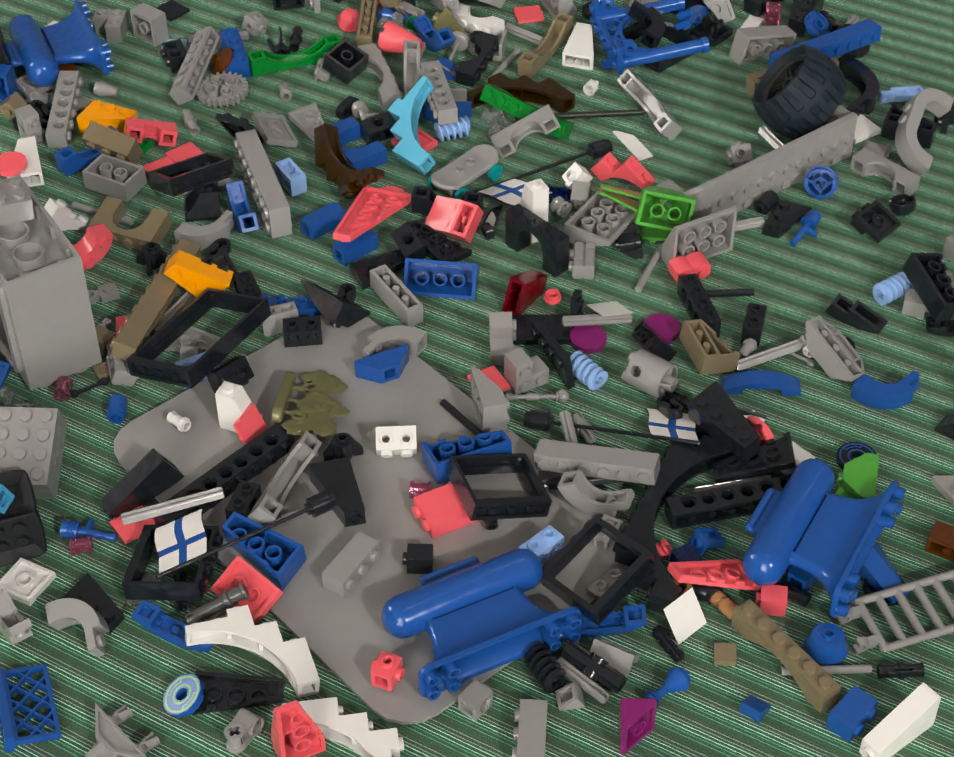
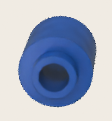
M115 394L108 398L107 417L110 422L119 424L126 418L128 400L125 396Z

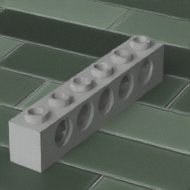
M211 26L196 32L169 92L171 98L178 105L194 99L220 39V36Z
M440 61L420 62L421 69H418L419 79L424 75L434 86L427 97V101L430 103V110L433 112V118L437 119L438 125L458 123V108Z
M59 71L45 133L48 148H65L68 146L69 141L72 140L71 130H74V119L77 117L76 108L79 107L78 97H81L80 88L83 87V78L80 77L79 71Z

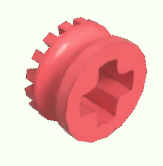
M663 538L660 540V543H656L661 559L665 560L667 555L672 556L674 554L671 545L666 539Z

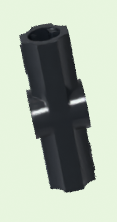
M573 640L567 643L563 649L561 656L580 668V671L595 682H600L615 694H618L624 687L628 678L608 665L609 663L596 653L589 652Z

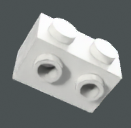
M416 425L376 427L377 455H381L382 458H390L393 455L412 457L413 454H417Z

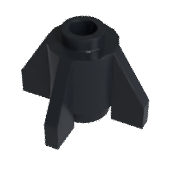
M631 224L616 239L617 250L620 249L621 253L634 259L644 258L643 250H639V248L643 247L644 241L641 234H636L640 232L639 225Z
M149 242L143 246L137 255L136 262L137 264L147 265V276H151L154 271L153 269L160 268L162 263L165 264L167 254L161 249L160 244Z
M338 433L334 435L324 451L323 459L324 461L333 460L334 457L336 459L344 457L351 459L353 455L364 454L363 446L350 434Z

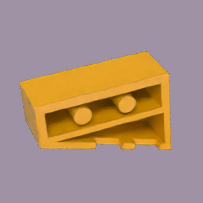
M93 100L77 116L79 133H85L90 121L106 127L112 126L122 133L126 117L138 119L137 111Z
M178 250L168 259L164 270L166 276L196 297L207 288L225 290L229 287L234 273L230 270L227 272L217 268L216 264L212 263L209 265L201 261V258Z

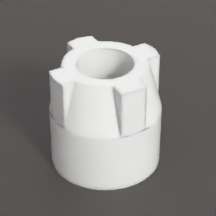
M590 79L583 86L584 93L592 96L599 89V82Z

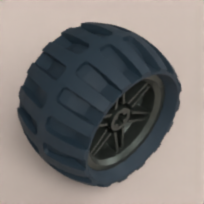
M802 44L791 48L769 67L767 72L761 77L758 85H756L752 101L757 114L769 128L784 137L795 140L822 127L835 113V110L841 104L846 94L847 83L840 68L828 55L814 47Z

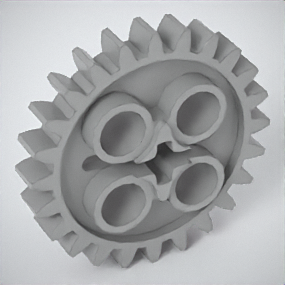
M223 71L222 74L217 72L216 75L211 73V77L205 76V80H201L197 89V98H199L203 105L207 104L208 107L213 105L214 108L220 106V108L226 106L228 108L229 104L235 106V102L240 103V99L245 100L244 96H248V81H246L245 77H242V74L238 75L237 72L232 74L230 71L227 74Z

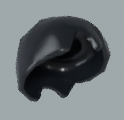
M907 194L894 196L889 200L890 209L899 216L910 215L916 208L915 196Z

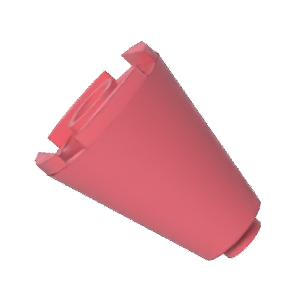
M387 21L383 25L385 29L383 32H380L378 38V47L382 49L381 51L403 53L404 40L420 41V52L422 51V39L393 21Z

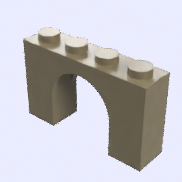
M107 196L88 227L104 224L113 233L111 244L141 250L149 242L160 244L173 222L169 211L153 208L145 222L134 229L118 228L119 222L126 213L123 200Z

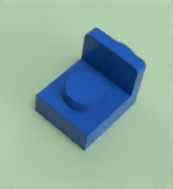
M696 528L688 544L698 557H702L707 548H723L727 541L716 528Z

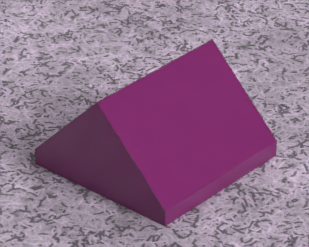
M620 699L618 731L619 753L622 756L654 730L657 707L655 699Z

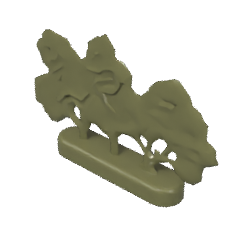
M323 370L302 373L300 377L305 383L296 386V373L286 371L273 407L272 423L281 424L287 430V434L302 435L306 430H313L315 434L321 437L335 434L337 425L330 418L343 417L350 413V411L342 407L338 400L330 399V396L343 393L348 389V386L335 375H328ZM311 384H314V385H315V387L310 388V389L303 388V387H307L306 385H311ZM293 390H301L305 393L303 399L291 398ZM289 402H296L298 409L287 410ZM285 414H289L291 419L283 422Z

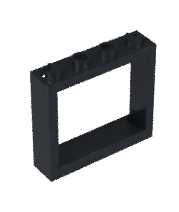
M664 19L666 29L662 37L675 44L699 39L683 29L677 30L674 24ZM637 22L623 29L622 33L626 39L635 40L643 36L646 28ZM693 54L644 65L660 73Z
M212 152L147 172L152 189L173 197L236 175L232 158ZM174 186H177L178 191H174Z
M526 453L450 456L446 473L470 521L547 517L552 500ZM518 473L530 496L476 499L465 475Z
M595 515L585 523L584 527L576 535L572 536L569 543L559 550L548 564L543 566L541 582L543 586L569 605L579 608L584 616L599 626L656 566V561L652 552ZM601 531L638 558L591 605L555 579V577Z
M144 525L122 581L126 600L202 601L204 592L208 590L209 577L213 575L214 562L218 560V552L202 559L195 582L142 581L154 546L156 545L155 530L163 526ZM203 525L207 537V552L222 546L223 536H220L218 526Z

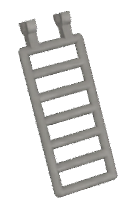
M954 569L856 597L854 601L855 607L849 609L847 617L838 615L836 618L839 625H843L853 619L862 617L872 634L868 637L862 636L855 639L857 644L852 646L855 654H860L876 646L883 653H887L954 633V623L946 626L943 624L922 588L933 585L954 620V603L941 583L949 579L954 583ZM914 590L936 629L924 630L903 593ZM895 596L914 628L916 635L905 636L884 598ZM874 601L877 603L897 638L896 641L886 643L865 604Z

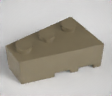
M90 121L82 136L85 146L89 149H95L103 154L134 164L138 163L143 154L137 139L93 121Z
M702 319L685 320L679 339L699 374L735 372L740 354L737 351L733 352L725 340L721 341L716 337V332Z

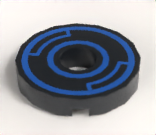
M849 442L843 444L838 449L836 460L838 466L843 470L844 464L853 460L854 457H859L865 453H877L867 444Z

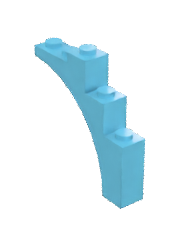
M423 75L404 99L397 98L388 111L397 120L390 131L400 141L392 151L399 160L426 176L436 162L421 147L417 129L422 106L434 86Z

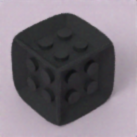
M12 470L0 473V484L4 485L15 495L5 514L0 513V567L15 564L20 557L29 560L47 551L46 536L37 510L34 490L29 475L25 470Z

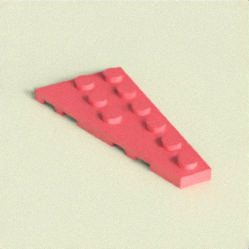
M371 186L362 188L334 230L333 239L340 242L353 241L410 204L412 194Z

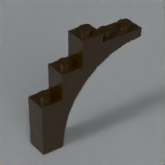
M499 72L489 77L488 83H486L496 85L522 101L544 106L549 104L550 108L560 113H565L575 107V94L550 77L539 83H536L526 75L512 81ZM485 84L467 92V101H471V109L487 104L480 100Z
M324 123L314 128L316 167L327 171V181L338 185V195L344 196L346 199H355L362 188L385 177L384 170L374 167L357 170L350 164L341 148L338 127Z

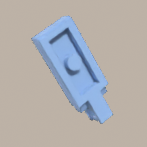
M920 85L891 87L888 91H880L879 100L881 103L909 101L920 93L923 88Z

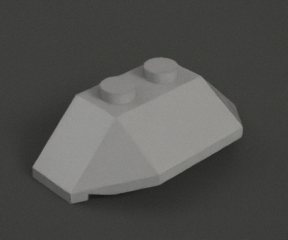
M821 316L805 322L807 349L830 378L852 382L866 374L863 359L839 329L824 321Z

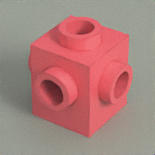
M382 651L378 659L375 658L371 665V685L393 692L397 682L402 681L405 674L403 658L396 654Z

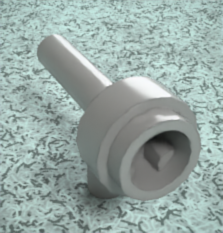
M356 101L352 104L351 111L354 117L360 118L361 121L379 114L378 112L368 113L369 109L363 101Z

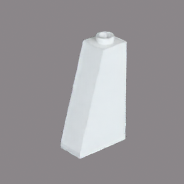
M577 22L562 52V66L593 70L592 25Z
M35 136L18 139L14 152L25 155L28 163L27 169L25 171L23 169L20 176L29 187L45 185Z
M541 178L525 183L520 205L548 222L549 187ZM530 233V242H538L537 238Z
M923 682L862 739L859 753L862 757L893 756L934 725L941 697Z

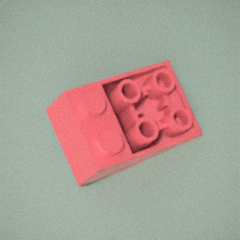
M437 195L425 224L433 228L434 232L442 233L470 244L484 212L478 205Z

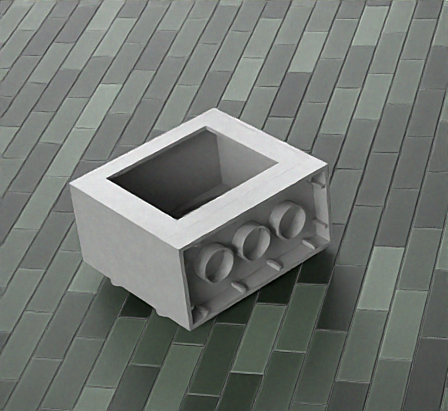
M20 174L0 180V183L10 181L12 179H21L22 177L20 176ZM24 181L32 198L35 219L0 226V351L8 363L11 364L13 370L21 375L29 389L34 390L36 388L48 387L54 381L71 374L85 372L89 367L101 363L102 358L81 256Z

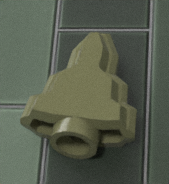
M445 7L441 13L437 11L431 20L434 24L433 27L437 31L449 27L451 32L460 31L465 33L464 29L457 24V19L452 15V11L448 7Z

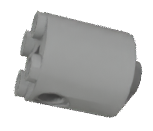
M644 349L630 353L628 357L629 364L621 376V379L627 384L655 398L665 396L666 391L672 393L678 385L677 365Z

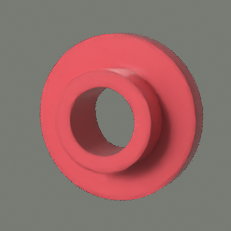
M548 289L543 296V300L549 305H556L561 302L562 296L557 289Z

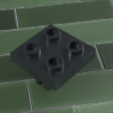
M707 13V16H703L701 24L690 30V34L697 38L706 36L709 40V45L713 47L729 38L734 32L733 28L724 25L723 19H720L719 22L711 19L710 13Z

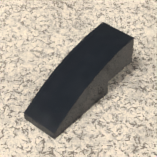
M840 293L825 311L844 324L875 334H879L888 323L887 320L859 300L854 304Z

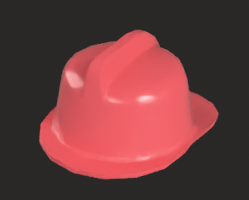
M350 7L343 10L337 16L340 29L345 32H357L359 12Z

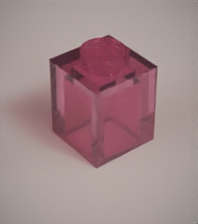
M766 2L765 25H780L782 3Z

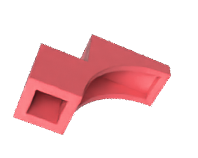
M608 152L590 169L601 182L609 178H621L634 183L641 190L643 187H650L655 181V178L633 155L621 164Z

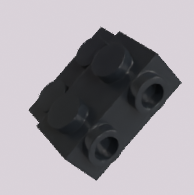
M877 199L871 204L868 202L864 205L861 212L857 210L851 216L853 220L850 222L861 235L867 233L877 243H880L901 225Z

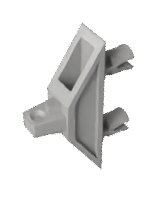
M95 703V736L97 742L85 754V757H147L145 753L159 745L160 740L157 736L154 737V733L151 732L138 743L132 742L118 727L120 723L133 716L131 709H127V705L124 704L113 714L108 715Z

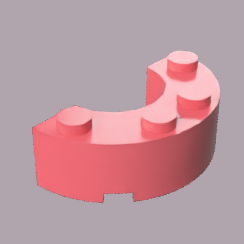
M104 224L87 227L84 237L77 244L73 245L81 256L83 270L91 269L111 247L113 233Z

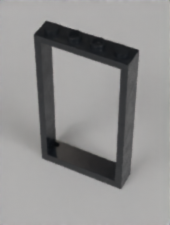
M213 288L205 289L126 359L131 376L192 389L271 315L268 299ZM212 307L248 313L190 367L154 360Z

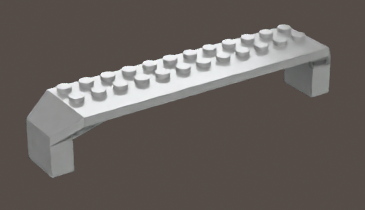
M839 105L835 113L822 127L688 191L683 190L670 179L656 186L673 189L694 197L696 203L691 221L734 206L738 208L737 212L753 205L765 191L772 190L778 193L804 180L805 174L815 166L830 167L849 158L852 154L858 115Z

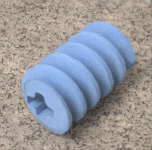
M466 115L458 117V123L438 125L437 122L434 123L435 134L441 142H444V137H446L447 141H450L451 135L455 140L456 134L460 138H462L463 133L468 137L471 129L469 118Z
M899 272L880 283H876L873 286V297L878 304L884 306L886 303H891L897 300V298L906 295L907 289L914 288L905 273Z
M575 351L570 356L573 376L590 390H597L605 384L608 379L607 371H603L602 367H598V364L593 363V360L583 354L582 351Z

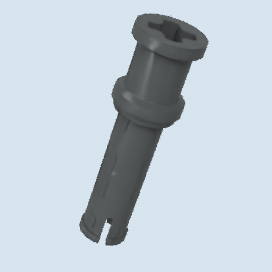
M240 581L234 588L228 591L223 590L220 593L221 596L184 614L189 625L198 623L226 607L228 609L233 608L234 604L243 599H250V594L245 584Z

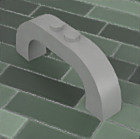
M924 89L911 98L902 108L903 113L898 119L899 124L895 132V145L901 160L909 170L919 176L930 169L934 158L921 147L917 139V130L924 110L926 109L940 118L951 110L954 101L951 96L938 89Z

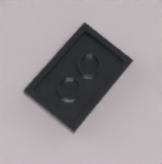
M217 112L215 119L233 138H236L235 133L254 129V126L249 124L248 119L239 116L236 118L226 112L224 114ZM256 131L261 143L263 144V138L260 136V133Z

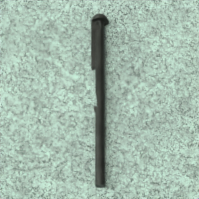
M643 109L554 113V115L564 119L643 116Z

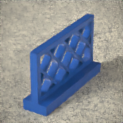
M47 664L3 671L0 666V729L5 753L13 752L14 746L61 739V730ZM43 672V677L39 681L30 677L32 674ZM16 676L20 678L16 685L7 681L9 677ZM25 682L34 686L29 692L20 688ZM38 689L47 692L42 699L34 695ZM15 692L24 696L20 702L11 699ZM29 699L38 703L33 709L24 706ZM42 706L51 710L46 717L37 712ZM19 710L28 714L23 720L14 716ZM32 717L41 721L37 727L27 722ZM45 724L54 727L55 731L45 733L41 729ZM25 728L31 733L29 736L18 737V732Z

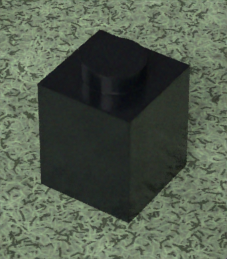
M408 543L407 552H403V565H407V574H428L433 572V544Z

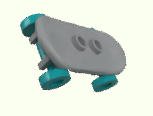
M481 144L468 149L464 154L437 172L432 173L428 178L427 185L432 187L433 190L437 189L440 191L443 189L449 192L450 197L460 199L466 191H469L463 186L468 185L481 175L488 174V178L493 181H497L501 177L503 167L496 164L499 160V152L494 146L489 144Z

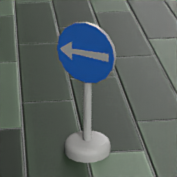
M460 31L452 32L456 40L450 46L453 50L449 59L443 57L436 59L440 61L445 77L449 82L456 80L455 70L457 67L452 62L456 51H464L470 44L468 36Z

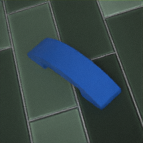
M753 370L734 373L722 378V387L726 394H742L743 389L781 390V395L801 396L800 380L780 372Z
M142 600L131 615L132 619L151 633L183 648L209 652L214 645L198 644L187 646L185 626L188 624L163 614L161 607L146 600Z
M645 604L623 606V611L611 612L599 626L586 616L581 615L582 623L579 633L581 637L609 636L646 626Z

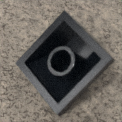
M218 182L194 189L185 198L186 222L217 220L221 216Z

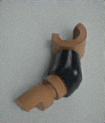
M672 577L675 584L682 587L683 592H681V595L690 588H693L697 600L705 601L710 605L718 607L722 614L726 615L730 620L732 619L733 609L737 605L730 598H726L721 587L698 584L692 586L689 583L677 582Z

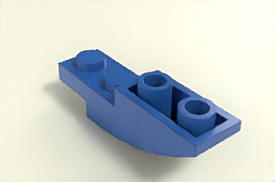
M695 5L678 12L677 17L679 20L675 24L676 29L686 30L692 27V24L694 26L702 23L703 16H706L709 12V9L703 5Z

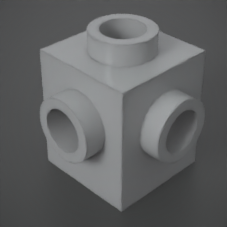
M257 10L245 14L242 27L251 35L258 36L266 32L269 20Z
M741 142L732 143L731 147L727 148L725 152V159L728 161V164L739 167L752 161L753 156L750 143L742 145Z

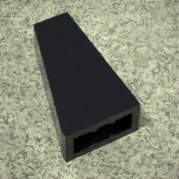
M153 448L100 500L105 506L103 510L109 517L113 518L115 516L117 518L124 512L131 511L141 505L144 506L180 481L184 475L175 464Z
M344 457L309 464L310 479L319 492L324 490L326 492L329 490L333 492L337 501V506L333 507V511L343 525L349 527L366 523L365 508L350 458Z

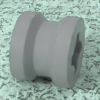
M561 196L554 198L550 204V210L557 213L561 218L569 215L572 209L571 203L565 201Z

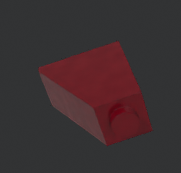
M533 269L511 276L502 311L512 312V315H521L544 292L548 276Z

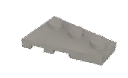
M316 102L288 113V118L315 142L314 128L324 124Z

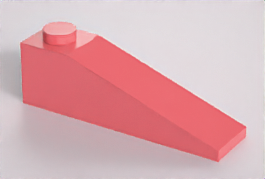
M297 700L274 708L271 739L277 757H311L326 751L324 734Z

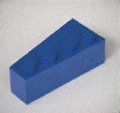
M504 430L480 433L475 438L460 436L459 440L449 442L446 439L438 440V443L435 444L421 442L422 458L437 484L450 481L446 473L450 456L512 454V442Z
M234 511L223 524L222 529L226 542H231L264 526ZM271 529L232 545L235 550L281 591L284 590L307 560L302 544Z

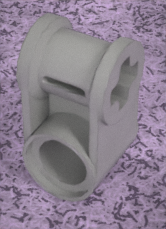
M240 709L235 718L224 729V736L227 739V751L233 754L243 752L255 736L261 732L264 726V718L247 709Z

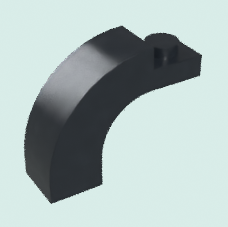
M634 1L628 15L646 28L640 42L648 48H656L665 32V21L661 14L652 6L648 9L638 1Z

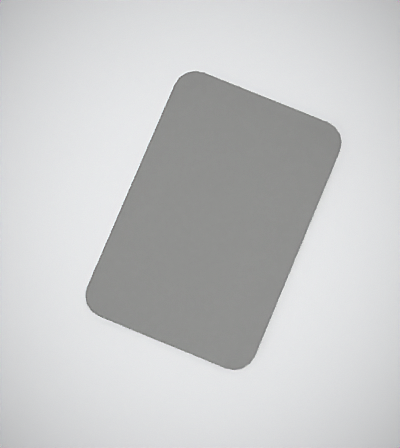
M321 315L323 344L285 348L284 336L247 356L254 377L249 379V383L244 385L243 388L259 413L262 414L267 427L270 428L275 424L272 423L273 407L286 371L296 373V386L305 383L300 377L302 373L316 372L318 370L326 371L328 375H335L348 386V389L343 393L332 395L330 399L338 400L342 407L347 408L350 413L343 417L330 418L337 425L336 433L333 435L321 437L315 434L313 430L308 431L321 441L322 444L290 489L276 519L289 511L300 509L306 503V498L320 493L311 482L309 464L323 462V453L334 435L348 433L363 446L364 454L353 455L350 461L365 508L366 523L345 527L334 511L331 510L315 518L312 515L309 516L306 512L290 521L270 528L302 544L307 560L284 588L282 596L269 611L297 638L305 637L309 650L375 714L386 721L403 725L424 723L456 703L458 696L474 679L483 683L508 664L466 680L456 692H450L448 689L442 691L440 697L434 701H430L427 697L420 695L418 690V672L423 666L432 663L434 657L433 646L428 632L425 631L410 638L399 639L391 636L385 630L381 619L386 601L396 595L421 586L419 582L420 577L426 575L407 574V565H403V552H407L408 543L433 544V571H436L470 557H477L481 563L519 549L520 545L548 525L564 536L565 547L572 536L576 535L594 515L574 507L564 498L559 490L547 491L552 500L547 517L498 519V528L495 530H487L484 521L477 520L474 523L432 539L430 534L423 530L420 519L415 518L412 512V507L414 506L413 497L449 484L451 481L437 484L423 462L421 442L435 444L441 439H446L449 442L459 440L460 436L475 438L476 436L440 405V402L446 399L482 430L473 400L418 356L415 357L409 354V361L401 376L397 379L381 384L357 378L355 376L354 361L363 358L362 350L368 345V336L382 328L368 317H365L349 328L344 326L337 328L330 325V321ZM205 379L192 389L189 388L132 420L120 429L114 439V455L127 472L133 469L153 448L175 464L184 477L155 497L161 503L243 447L244 444L239 440V435L236 432L220 428L215 394L208 379ZM314 384L306 385L307 387H303V388L310 389V388L315 387V385H314ZM293 390L291 396L293 399H303L305 397V393L301 390ZM289 402L287 410H297V403ZM175 411L182 417H188L191 422L190 429L186 432H180L176 426L167 422L166 417L168 413ZM285 414L283 422L290 420L291 416ZM383 422L388 426L416 425L417 454H413L412 457L393 455L390 458H382L381 455H377L376 445L367 438L366 434ZM507 428L505 433L512 442V454L526 453L535 469V449ZM293 435L294 443L300 438L301 435ZM286 455L248 482L260 484L261 493H263ZM535 470L540 480L562 477L563 473ZM518 473L465 476L476 499L530 496ZM233 493L202 515L203 525L218 526L220 536H223V545L228 543L222 529L223 524L226 522L225 508ZM617 514L615 515L614 518L623 520V527L628 526V523L624 519H622ZM359 531L380 542L381 556L369 568L368 573L360 578L355 588L349 591L345 597H342L323 587L321 573ZM593 538L555 579L592 605L596 602L593 598L595 595L586 591V588L615 566L624 571L629 568V566L615 562L616 552H613L615 541L610 539L609 547L604 549V542L600 541L594 546ZM232 546L218 552V561L226 569L238 555L268 579ZM541 581L533 589L524 592L531 602L546 611L558 612L571 607V605L543 586ZM382 651L389 654L393 653L403 658L405 674L402 681L397 682L393 692L371 685V665L375 658L378 659Z

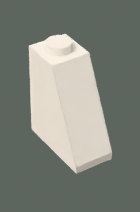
M224 381L215 393L220 428L236 432L233 427L234 423L252 402L243 386Z

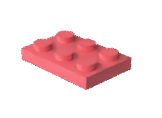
M237 555L210 589L218 596H221L220 593L223 590L228 591L237 586L238 582L242 581L248 589L250 599H243L234 604V607L248 605L254 625H258L282 596L283 592Z

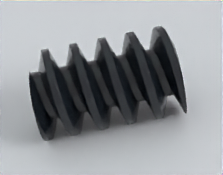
M545 643L536 644L526 653L524 663L529 667V670L546 693H555L556 690L566 685L567 679L564 677L566 672L561 668L560 663L556 662V658L552 656V652L547 649Z

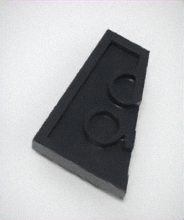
M779 199L762 229V234L779 239L791 230L795 223H800L801 218L812 208Z
M399 249L350 263V270L362 290L370 287L369 270L386 264L394 273L405 267V257Z
M89 573L63 597L79 599L94 608L106 620L110 630L109 633L125 619L124 613Z

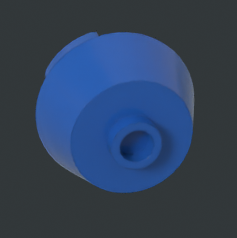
M815 166L805 174L804 187L814 198L825 199L833 195L837 190L838 177L827 166Z
M832 623L818 624L806 636L804 641L805 652L815 662L823 665H840V662L847 657L849 652V646L843 630Z

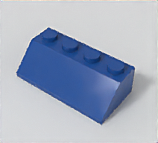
M229 27L221 30L218 34L220 39L212 58L222 48L230 47L233 51V57L225 73L228 74L231 71L232 74L236 72L238 75L242 74L243 78L251 77L249 60L238 28Z
M405 258L403 284L415 296L475 300L480 265Z

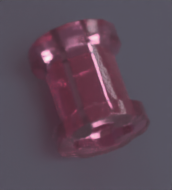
M60 376L56 380L57 387L53 391V397L63 402L70 399V389H72L74 384L70 377Z
M411 480L409 498L413 499L415 496L431 491L432 482L416 483L414 480Z
M88 535L87 538L79 539L70 537L69 547L71 556L85 552L93 554L92 536Z

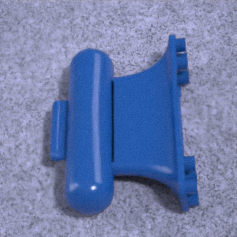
M74 0L72 13L65 20L53 25L40 28L38 22L33 17L22 14L14 17L9 24V35L13 43H5L3 48L10 65H13L14 68L23 65L30 81L37 86L48 87L54 84L58 79L59 65L77 62L88 63L99 68L105 76L109 75V71L115 70L113 62L109 57L112 56L110 47H108L106 40L100 41L97 34L93 31L92 22L89 20V17H91L90 11L85 1L79 2V0Z
M810 458L797 465L782 492L773 488L766 490L745 525L746 532L756 536L743 557V571L747 578L755 584L769 586L776 584L783 577L789 565L802 569L814 576L826 588L831 601L830 617L836 619L839 615L846 618L850 605L845 603H849V601L854 602L858 594V590L854 589L858 586L860 575L858 574L885 527L893 529L896 517L891 516V514L900 515L903 503L896 500H903L906 489L899 487V482L892 481L884 492L871 498L853 499L830 493L835 483L834 471L821 459Z
M515 549L481 563L477 557L464 559L421 576L419 580L421 586L396 595L385 602L381 619L385 630L391 636L405 639L427 631L431 639L434 653L433 662L423 666L418 672V690L422 697H427L430 701H434L440 697L442 691L448 689L450 692H456L466 680L525 657L526 653L536 644L545 643L550 651H556L561 647L562 642L567 640L569 642L571 640L577 642L581 638L579 631L582 620L579 608L571 606L558 612L546 611L536 606L524 594V592L539 585L543 576L542 563L533 551L529 549Z

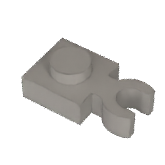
M115 282L97 286L98 290H88L90 304H95L99 300L105 303L120 299Z
M603 515V520L621 531L623 520ZM600 531L594 537L593 545L596 546L598 542L603 541L604 549H607L611 538Z

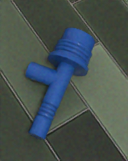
M810 210L801 218L802 227L789 242L791 246L795 247L805 233L814 238L817 237L819 232L815 229L821 219V214L818 211Z
M92 519L87 520L84 528L81 527V521L63 520L60 527V536L73 539L74 541H77L80 535L115 542L117 534L94 530L95 521Z

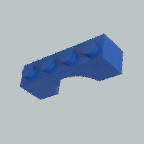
M67 146L54 154L57 169L65 176H69L89 166L102 153L89 148L77 152Z

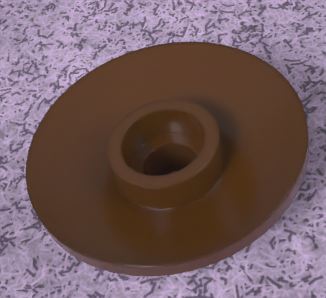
M224 47L214 54L211 65L212 74L216 75L217 72L222 74L228 68L233 57V51L230 47Z

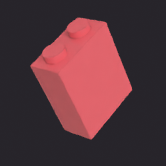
M452 483L413 497L414 506L412 507V512L415 518L420 519L423 530L428 532L432 539L476 522L470 521Z

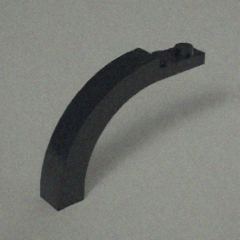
M844 54L838 59L839 68L844 77L852 82L862 94L846 109L856 113L858 116L863 113L869 115L876 105L880 90L879 81L865 64L852 56Z

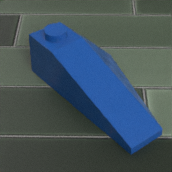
M875 542L858 575L863 579H867V582L877 591L904 584L880 544ZM909 591L903 593L904 596H907L909 594ZM895 596L886 598L892 604L897 602Z

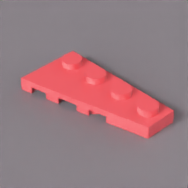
M739 559L670 562L667 568L674 579L680 583L759 591L761 585H757L747 578L743 571L742 562Z

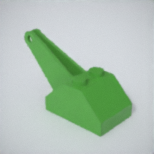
M600 184V188L604 190H599L598 192L600 195L608 197L635 211V224L671 231L675 226L690 222L696 199L692 196L658 186L643 187L640 193ZM615 193L640 199L639 203L622 197L620 195H617Z
M865 453L845 463L843 472L838 473L837 484H840V486H836L835 495L853 499L874 497L879 455Z

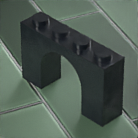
M519 203L506 210L505 244L516 252L521 251L530 245L531 233L537 238L542 247L543 270L554 277L568 270L569 236Z

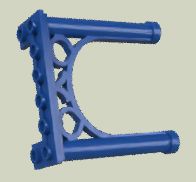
M591 0V4H589V9L592 13L590 23L594 26L595 34H598L599 42L603 44L604 52L607 51L608 60H611L612 67L616 69L618 75L625 68L710 51L709 40L706 36L659 48L639 47L634 40L626 39L622 33L625 26L635 20L628 15L631 7H616L613 0ZM661 0L642 5L648 9L652 6L662 14L684 10L685 0Z

